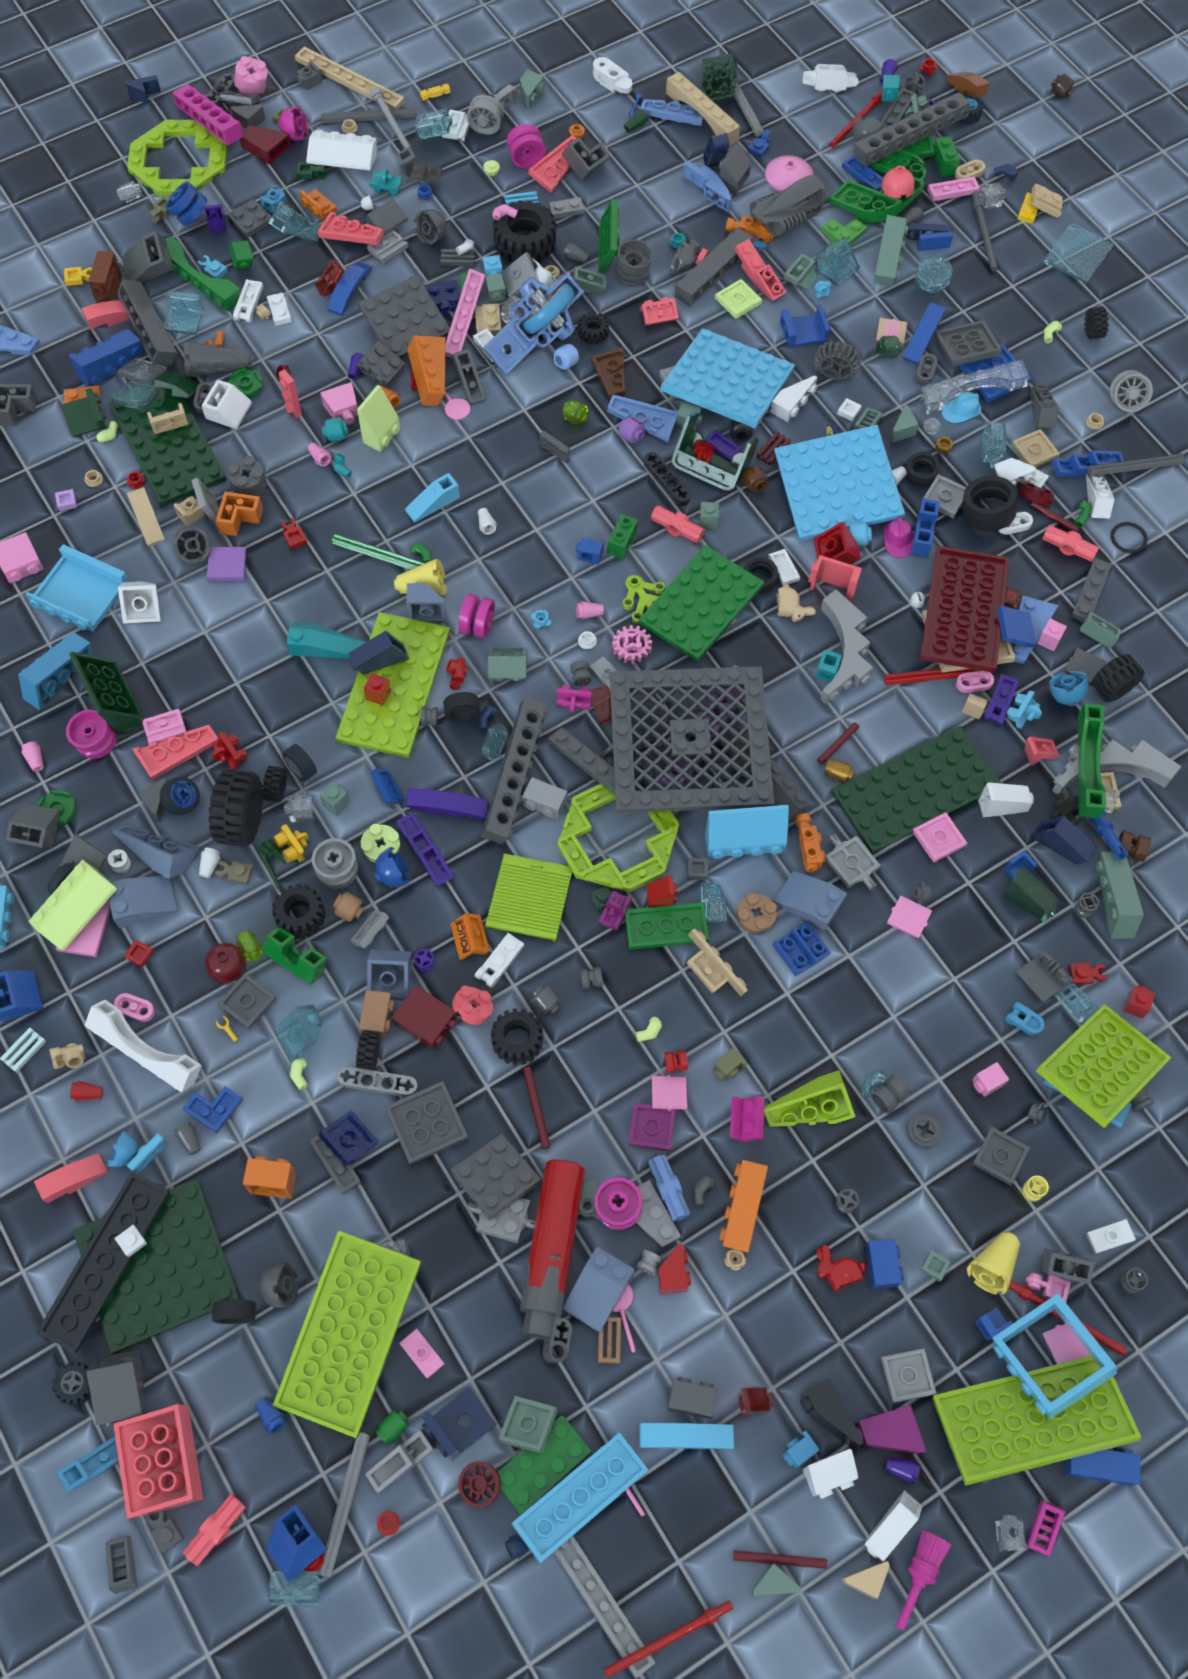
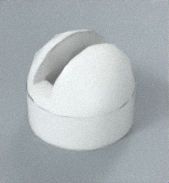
M366 196L361 200V206L364 210L374 209L370 196Z
M915 592L911 596L910 604L915 608H921L925 603V595L922 592Z

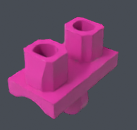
M562 685L557 690V706L570 707L571 713H574L575 708L590 710L592 692H590L588 687L572 690L570 685Z

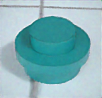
M682 233L673 234L670 238V245L676 249L681 248L682 241L686 242L685 236Z

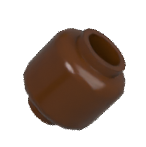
M755 465L746 468L742 481L751 492H761L767 487L768 476L760 466Z

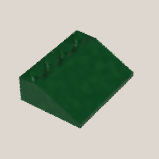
M71 652L69 655L97 713L116 731L132 733L144 720V717L115 660Z

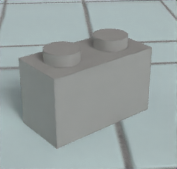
M531 778L522 796L523 805L527 809L537 810L547 817H555L557 819L567 801L566 790L535 778Z

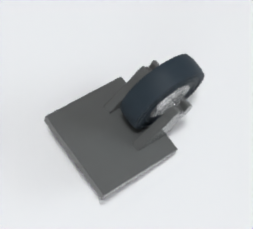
M75 834L60 867L53 871V875L50 877L47 885L48 892L53 894L82 859L100 872L107 855L78 834Z

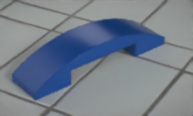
M358 261L353 263L337 283L330 298L327 311L343 316L350 305V297L361 280H366L372 270V266Z

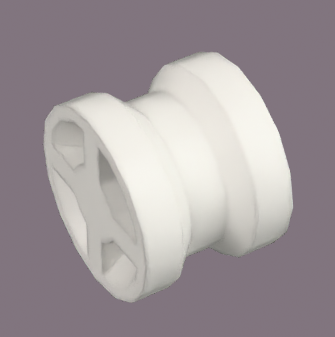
M118 849L109 854L108 863L115 873L123 874L130 869L131 861L125 851Z

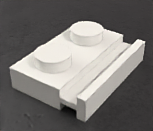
M449 110L442 130V137L455 140L460 138L462 141H465L470 127L466 119L467 114L461 111Z

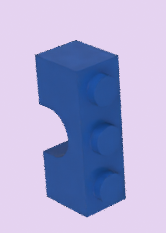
M922 498L910 554L928 558L933 542L934 527L940 501Z

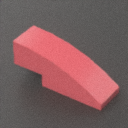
M121 300L101 302L81 308L90 329L103 324H107L109 328L130 319Z
M95 1154L61 1167L35 1180L34 1183L42 1200L48 1204L66 1193L71 1194L109 1172L100 1154Z

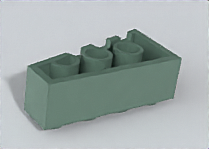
M887 215L873 280L874 284L893 287L894 280H898L900 270H897V265L900 266L903 255H900V250L903 251L905 246L903 236H906L908 226L906 225L907 218Z
M1101 852L1099 860L1096 861V871L1099 873L1110 939H1133L1144 913L1127 857L1124 860L1121 858L1119 861L1115 858L1113 852Z

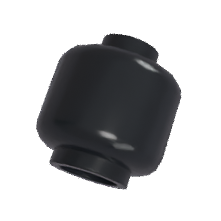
M732 420L730 424L732 439L736 442L748 441L752 437L753 427Z

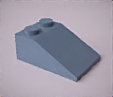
M793 871L773 902L804 922L808 921L811 926L824 933L843 905L847 893L831 883Z
M152 876L125 878L111 882L117 890L109 898L113 920L119 928L178 912L171 878Z
M596 1247L562 1310L600 1333L633 1279L635 1269Z

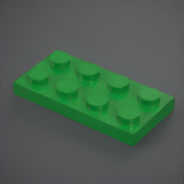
M611 199L599 221L598 271L605 273L607 267L611 266L612 259L618 254L619 246H617L619 239L617 229L619 227L618 215L620 209L618 208V200Z
M704 902L627 909L625 913L629 950L695 944L688 936L694 928L697 931H701L706 937V942H709Z
M561 1415L552 1425L542 1454L523 1449L498 1472L501 1483L500 1489L522 1515L592 1451L564 1416Z

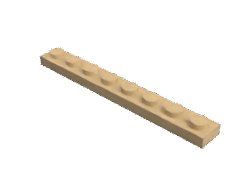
M303 47L295 55L297 62L307 66L312 61L324 76L371 100L370 91L375 87H380L384 93L383 100L389 109H399L405 103L403 96L306 47Z

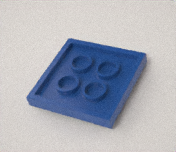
M1003 343L999 344L1002 348V355L959 365V368L987 402L1029 384L1032 379Z

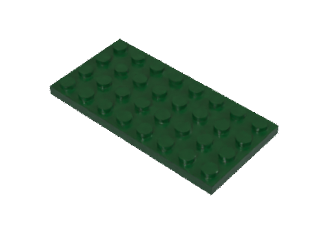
M153 385L108 403L160 507L195 494L191 481L195 478H199L207 488L227 481L220 464L185 399L172 396V389L155 387ZM178 403H181L188 425L154 434L147 412H151L152 417L179 410Z
M960 725L851 779V781L849 780L831 789V794L870 853L873 854L913 834L914 828L945 812L950 815L979 800L987 783H1002Z

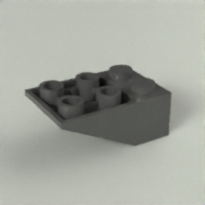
M157 231L141 237L121 257L127 280L141 281L143 283L174 270L167 241Z

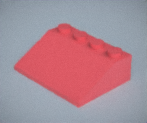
M176 1404L114 1423L127 1519L203 1500L189 1406Z

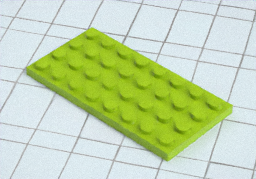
M379 612L369 640L387 631L404 644L410 659L364 675L358 671L335 740L343 744L410 758L421 724L422 706L426 707L450 634V627ZM371 673L389 679L391 692L384 706L366 700L364 686Z
M338 1230L273 1406L357 1438L422 1261Z
M1092 1356L1027 1373L1051 1403L1101 1368ZM1009 1376L933 1395L932 1399L965 1486L1137 1442L1141 1439L1139 1430L1114 1376L1051 1420L1046 1413L1043 1415L1035 1406L1037 1401L1032 1395L1028 1396L1020 1385L1022 1382L1018 1376Z

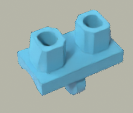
M1029 690L1027 695L1018 693L1015 698V705L1020 708L1010 707L1007 712L1008 719L1016 722L1017 728L1022 729L1027 719L1032 721L1033 718L1038 719L1042 715V711L1039 709L1040 705L1033 698L1035 695L1033 691Z

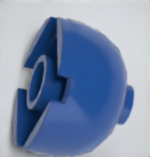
M389 847L377 857L374 875L379 883L383 882L389 887H400L410 882L412 878L406 875L409 869L398 852L394 854L392 850L395 848Z

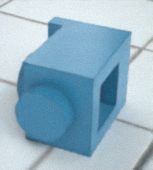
M271 188L265 196L260 197L262 207L268 213L275 216L287 204L285 192L280 188H277V190Z
M806 1430L799 1435L802 1440L796 1437L786 1445L789 1450L782 1454L786 1463L789 1466L793 1465L795 1469L819 1451V1448Z

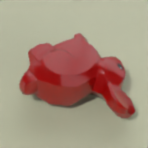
M823 1245L822 1248L816 1250L820 1260L817 1266V1276L821 1279L827 1278L833 1292H837L840 1288L862 1281L863 1272L867 1268L865 1262H857L846 1257L833 1261L830 1248L827 1245Z

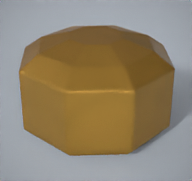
M944 436L938 438L935 446L936 451L944 455L950 453L953 441Z

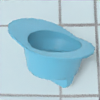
M971 392L959 394L956 399L949 401L943 406V418L951 423H961L978 416L981 412V405L978 400L979 395Z

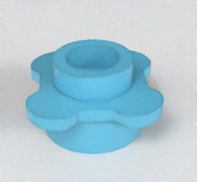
M819 281L815 285V297L817 299L830 295V281Z
M538 610L531 614L534 628L539 629L540 627L551 625L548 611Z

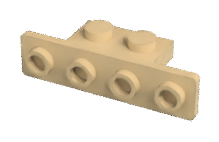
M694 928L688 936L698 946L700 951L686 962L687 965L712 994L727 981L739 996L745 994L748 991L745 982L740 977L737 978L734 975L732 967L727 962L722 961L717 949L710 946L706 942L705 935Z

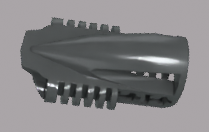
M808 175L796 181L782 192L775 191L755 200L750 204L751 217L764 224L768 232L775 236H780L805 224L807 219L821 212L826 199L823 182L814 175Z

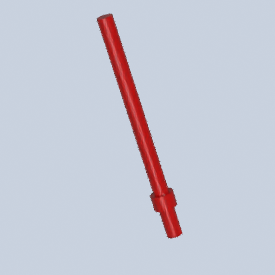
M882 90L872 97V101L829 143L831 148H834L853 129L857 118H864L876 105L882 102Z
M1011 1280L1009 1289L1016 1292L1018 1297L1023 1300H1029L1038 1306L1047 1301L1033 1293L1032 1289L1026 1285L1021 1286ZM1055 1310L1050 1312L1051 1314L1061 1319V1317L1057 1314ZM1081 1321L1095 1340L1122 1356L1126 1354V1347Z
M728 1600L714 1609L712 1607L703 1611V1615L603 1668L606 1677L613 1676L706 1624L711 1625L717 1622L719 1617L733 1610L731 1602Z

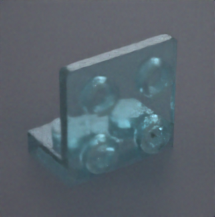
M167 291L165 297L169 309L164 322L166 332L196 335L204 311L200 294Z

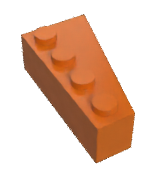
M413 335L407 350L422 406H438L445 394V337Z

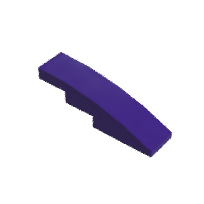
M408 788L405 807L443 816V814L459 818L469 816L480 820L486 818L488 800L420 788Z
M414 812L396 821L409 846L436 887L454 878L435 843L431 841L424 827L422 828Z

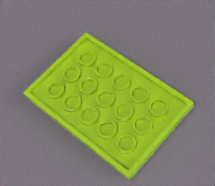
M1104 1004L1038 1067L1036 1072L1105 1129L1169 1062L1171 1057Z

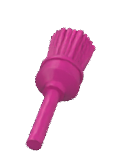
M922 1530L916 1555L912 1558V1563L908 1567V1571L913 1577L911 1580L913 1585L895 1626L902 1631L906 1628L921 1589H925L928 1584L936 1583V1577L940 1573L938 1569L951 1548L950 1543L930 1532Z

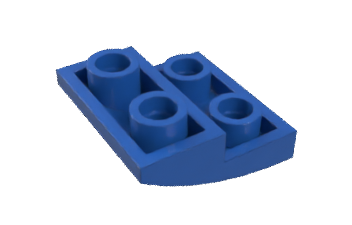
M808 921L792 929L789 934L777 939L772 944L795 977L831 954Z

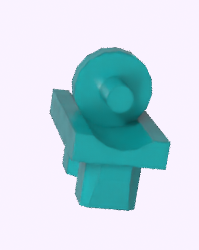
M384 168L382 173L373 172L369 185L377 193L389 190L391 195L397 196L402 176L391 175L388 169Z

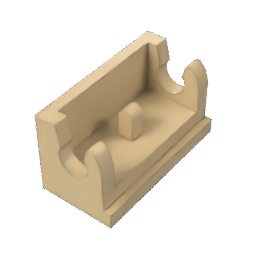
M178 403L179 410L152 417L151 412H147L154 434L188 425L181 403Z

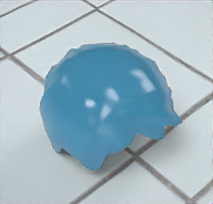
M125 1131L121 1133L117 1144L113 1145L115 1152H110L113 1159L107 1160L108 1166H125L137 1155V1141Z

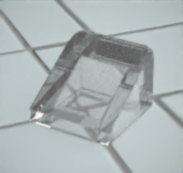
M1103 785L1106 791L1105 812L1112 814L1121 792Z

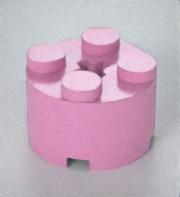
M247 56L241 57L235 67V87L237 86L242 94H263L267 82L265 62L248 58Z

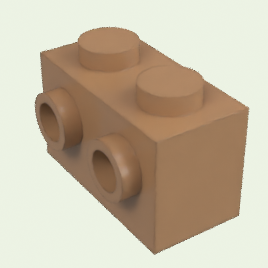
M366 990L359 1024L360 1034L362 1031L380 1033L381 1038H386V1032L391 1030L390 1012L393 1013L395 1007V1000H392L391 993Z

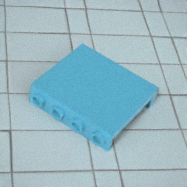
M63 544L59 549L62 555L60 560L35 593L27 592L26 596L29 599V604L34 608H41L51 616L56 615L67 623L76 624L82 630L87 629L93 632L119 597L118 586L122 582H129L124 571Z

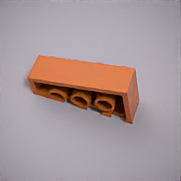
M741 1160L740 1164L737 1163L734 1176H737L736 1185L732 1184L729 1195L733 1199L731 1207L727 1206L724 1219H728L726 1228L722 1227L719 1240L723 1241L722 1246L749 1252L768 1166L746 1160Z

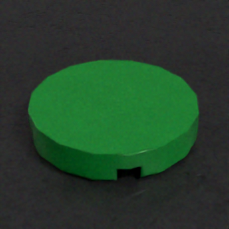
M248 368L238 369L231 374L228 383L233 384L248 398L255 397L263 389L261 374L254 369L253 371Z
M63 790L50 791L46 796L44 794L37 803V806L60 810L57 827L67 825L76 815L77 805L75 799Z

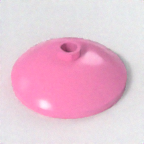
M792 155L773 159L765 170V179L769 186L780 192L796 181L808 175H813L811 166L805 160Z

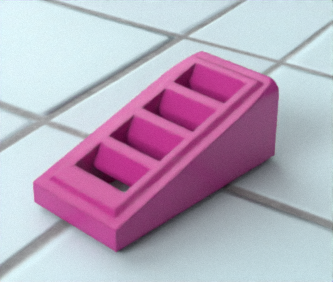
M1040 1499L1027 1547L1050 1557L1066 1511L1059 1506ZM1046 1510L1055 1513L1054 1518L1046 1515ZM1042 1520L1051 1522L1052 1527L1043 1524ZM1039 1529L1049 1532V1537L1039 1533ZM1036 1537L1046 1541L1047 1545L1044 1546L1035 1542Z

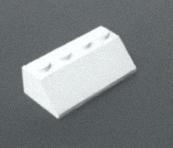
M315 130L309 137L306 159L309 164L371 170L377 158L376 138L369 135L356 136L353 133L340 134L335 131L328 133L323 130Z

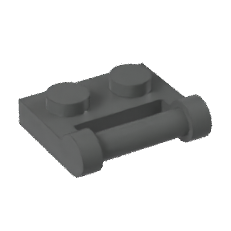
M227 90L221 93V101H226V104L229 105L241 103V106L259 104L260 95L235 93L232 90Z

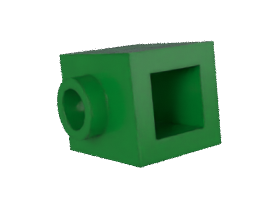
M248 241L232 242L229 253L234 269L245 270L251 268L253 255Z

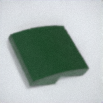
M165 371L154 380L155 387L172 389V396L190 398L195 394L196 388L199 385L192 379L171 371Z

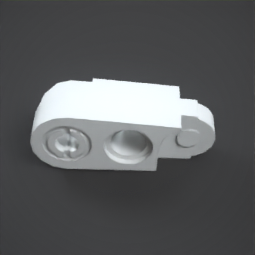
M600 57L594 60L593 76L602 86L612 92L618 91L626 94L632 91V80L626 71L608 58Z

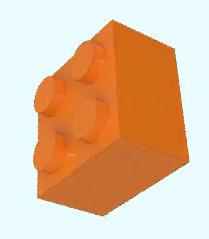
M255 1156L254 1159L248 1158L243 1185L250 1194L292 1199L297 1172L288 1160L276 1159V1161H268L266 1157Z

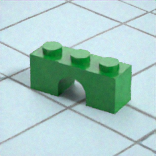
M278 926L266 936L263 953L312 985L323 975L327 957L312 947L304 954L300 953L294 945L295 936Z

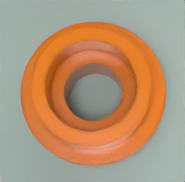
M575 124L569 128V134L576 138H582L585 134V129L582 125Z

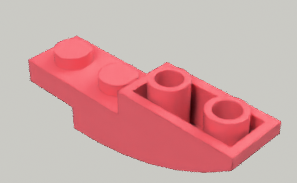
M750 239L734 248L743 262L741 265L742 269L766 297L774 301L787 293L769 264L765 265Z

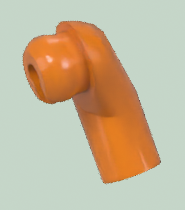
M217 331L215 340L213 342L211 340L205 341L204 344L222 347L225 334L222 331Z

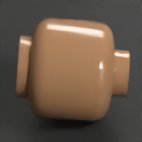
M345 892L343 895L339 894L332 907L335 909V915L348 922H351L354 917L358 919L364 909L360 907L362 900L349 892Z

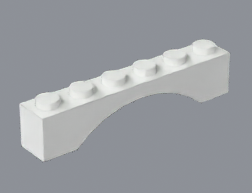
M103 1000L91 1006L85 1027L118 1048L125 1055L134 1059L141 1066L150 1070L157 1077L166 1081L176 1090L183 1092L195 1084L202 1066L186 1054H166L147 1045L132 1031L121 1010L108 1001Z

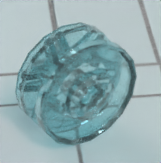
M940 256L925 257L918 265L915 282L919 288L928 293L942 292L950 283L952 266L950 262Z

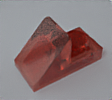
M335 259L330 261L315 283L316 288L324 297L333 293L345 272Z

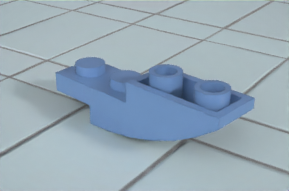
M688 160L684 164L683 176L703 189V196L729 212L731 196L723 181L706 165L699 168Z

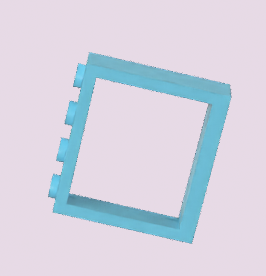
M1056 1294L993 1337L994 1346L992 1348L997 1353V1356L1000 1359L1003 1357L1008 1363L1006 1367L1013 1377L1018 1376L1022 1382L1020 1385L1028 1396L1032 1395L1037 1401L1035 1402L1037 1409L1043 1415L1046 1413L1050 1420L1117 1374V1366L1059 1294ZM1055 1310L1101 1369L1050 1403L1005 1343Z

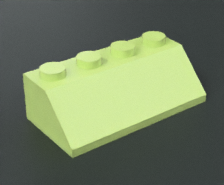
M82 859L28 922L39 933L64 951L117 888L96 868Z

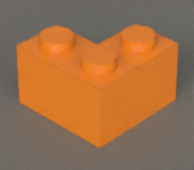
M224 492L216 518L219 534L237 536L241 522L259 524L263 512L260 497Z

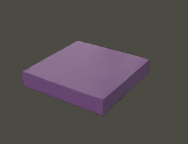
M210 547L207 580L244 581L246 547Z

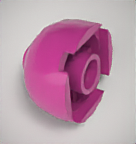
M299 106L286 108L281 113L278 121L279 129L282 132H287L292 141L304 140L306 138L303 137L304 133H308L307 118L305 114H302L300 110L303 109Z

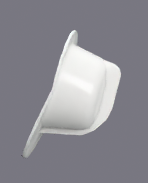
M532 258L537 280L550 287L557 279Z

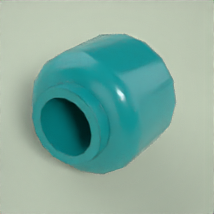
M341 417L325 420L322 427L323 436L327 437L330 442L344 440L346 435L349 434L346 420L343 421Z

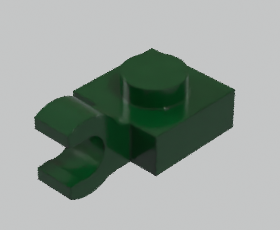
M298 162L297 179H313L316 176L318 179L323 180L326 178L325 166Z

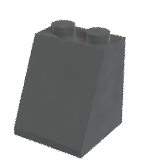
M137 1349L95 1358L86 1372L96 1425L104 1424V1426H111L119 1420H127L143 1415L146 1409L141 1350Z

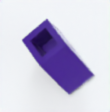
M223 204L204 206L210 233L227 231Z

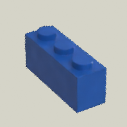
M1106 1449L1065 1460V1475L1130 1486L1140 1485L1141 1455L1133 1454V1450L1119 1449V1452Z

